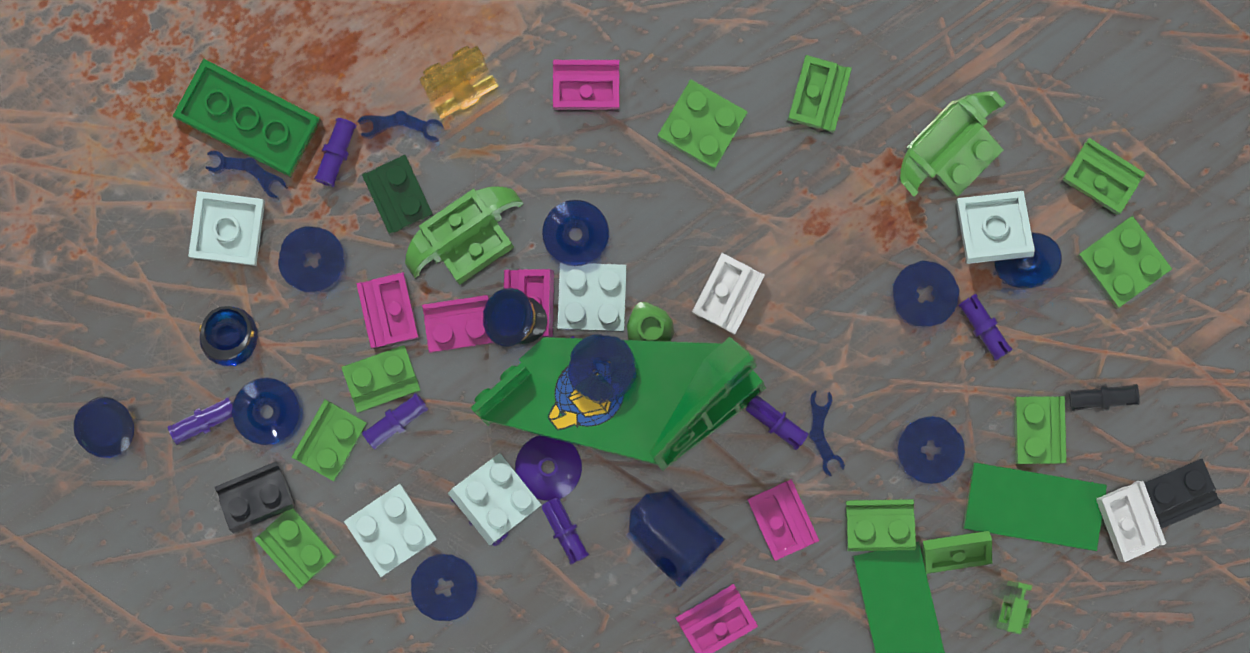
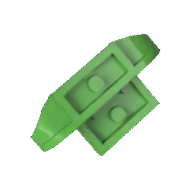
M997 91L980 92L967 95L956 101L952 100L907 146L908 151L902 162L900 178L901 183L914 197L918 194L919 185L927 177L933 178L934 176L941 181L952 195L958 197L1003 151L1002 147L983 127L988 122L985 118L991 112L1002 108L1006 104Z
M487 187L476 191L473 188L419 225L420 229L411 240L406 253V267L413 277L417 278L420 276L421 269L434 259L437 264L442 260L458 284H462L514 248L497 222L502 219L500 213L513 206L520 207L524 203L513 189L507 187Z

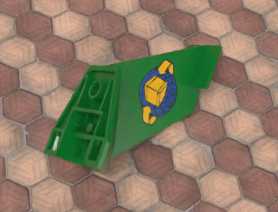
M543 337L518 359L521 363L517 367L513 365L501 374V381L492 389L486 388L480 392L474 399L475 404L470 408L487 426L495 423L655 464L663 471L743 410L750 400L762 393L766 387L763 380L753 371L757 367L754 357L731 337L723 343Z

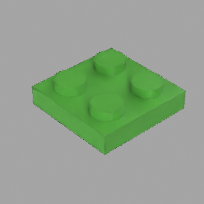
M690 79L657 138L715 170L748 111Z
M1133 215L1077 255L1116 309L1172 270Z

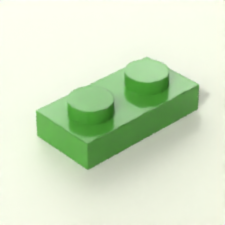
M984 531L923 541V562L926 574L992 564V538L990 532Z

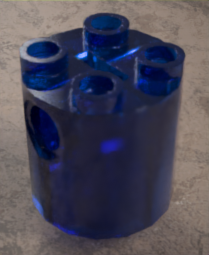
M672 488L664 492L647 493L630 511L629 532L626 537L678 587L705 563L706 558L725 540L719 532Z

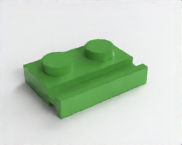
M806 55L787 120L834 133L852 68Z
M1088 138L1062 178V181L1119 215L1146 173L1091 138Z
M405 345L341 367L357 413L421 391Z
M1065 396L1014 397L1016 464H1065Z
M324 399L291 458L328 479L336 481L368 423Z
M914 499L846 501L848 551L916 549Z
M295 508L284 512L255 538L256 542L298 589H301L337 557Z
M1008 581L1007 586L1011 587L1009 596L1004 595L997 628L1021 634L1022 628L1027 629L1031 618V609L1027 608L1029 601L1024 600L1026 590L1031 591L1032 585Z

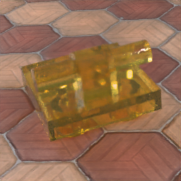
M469 46L459 49L452 55L453 59L444 65L440 63L431 65L423 71L424 76L419 78L430 102L435 101L450 91L453 93V98L435 107L441 119L460 108L464 111L478 103L481 96L499 87L492 75L474 86L470 84L469 80L488 70L485 58L478 46L472 49Z

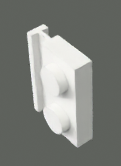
M721 253L691 313L735 335L765 274Z
M1144 481L1133 482L1129 486H1124L1096 499L1120 562L1129 561L1153 550V548L1159 545L1166 544Z

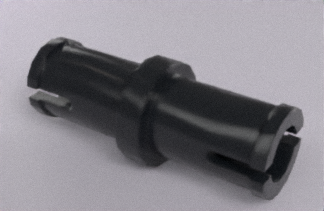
M1103 384L1095 389L1069 390L1071 411L1101 408V411H1109L1110 407L1137 406L1140 403L1137 384L1107 387V384Z

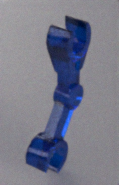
M397 111L395 114L388 116L365 115L357 121L359 125L366 122L373 123L372 131L361 133V136L366 139H371L388 128L405 126L423 133L426 140L436 143L440 141L439 138L430 136L428 129L431 126H438L444 129L443 124L436 119L424 121L408 115L405 111Z
M216 150L207 153L209 157H220L221 159L218 167L205 166L211 173L219 174L225 169L246 171L259 181L267 195L273 199H279L271 192V185L273 183L279 182L288 189L287 183L282 178L265 171L253 158L225 157Z
M815 390L810 396L812 426L809 431V438L814 442L823 459L822 471L825 475L831 477L832 475L827 469L829 460H836L841 471L844 470L843 460L841 457L833 454L823 431L824 421L832 404V395L828 392L826 405L819 406L815 402L817 393Z

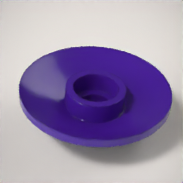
M539 435L527 441L520 449L515 462V472L536 499L549 501L553 498L561 499L574 490L581 477L582 462L577 449L572 443ZM545 461H552L555 468L552 473L547 474L542 471V464Z

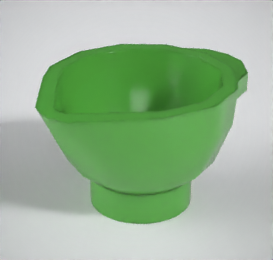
M639 302L635 305L627 323L628 339L671 342L674 335L673 320L665 310L647 302Z

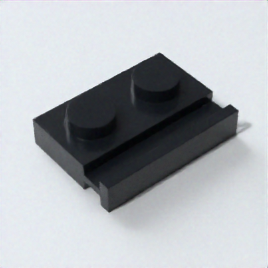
M1203 458L1144 482L1161 529L1222 504L1217 496L1216 488Z
M277 461L215 486L228 528L232 533L295 508L287 483L281 472V467Z

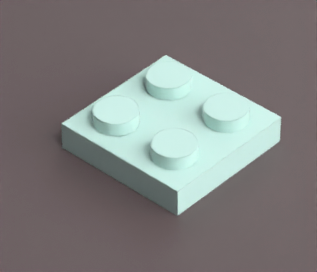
M197 191L188 257L256 266L265 200Z
M1024 191L957 198L956 205L967 264L1034 256L1035 249Z
M560 262L557 329L624 332L626 265Z
M500 453L448 492L449 496L489 546L541 506L540 502Z
M398 484L344 521L380 577H383L438 540L401 484Z

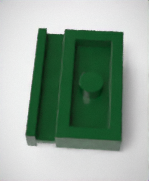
M402 155L376 167L368 173L362 174L390 236L395 234V232L434 216L406 155Z

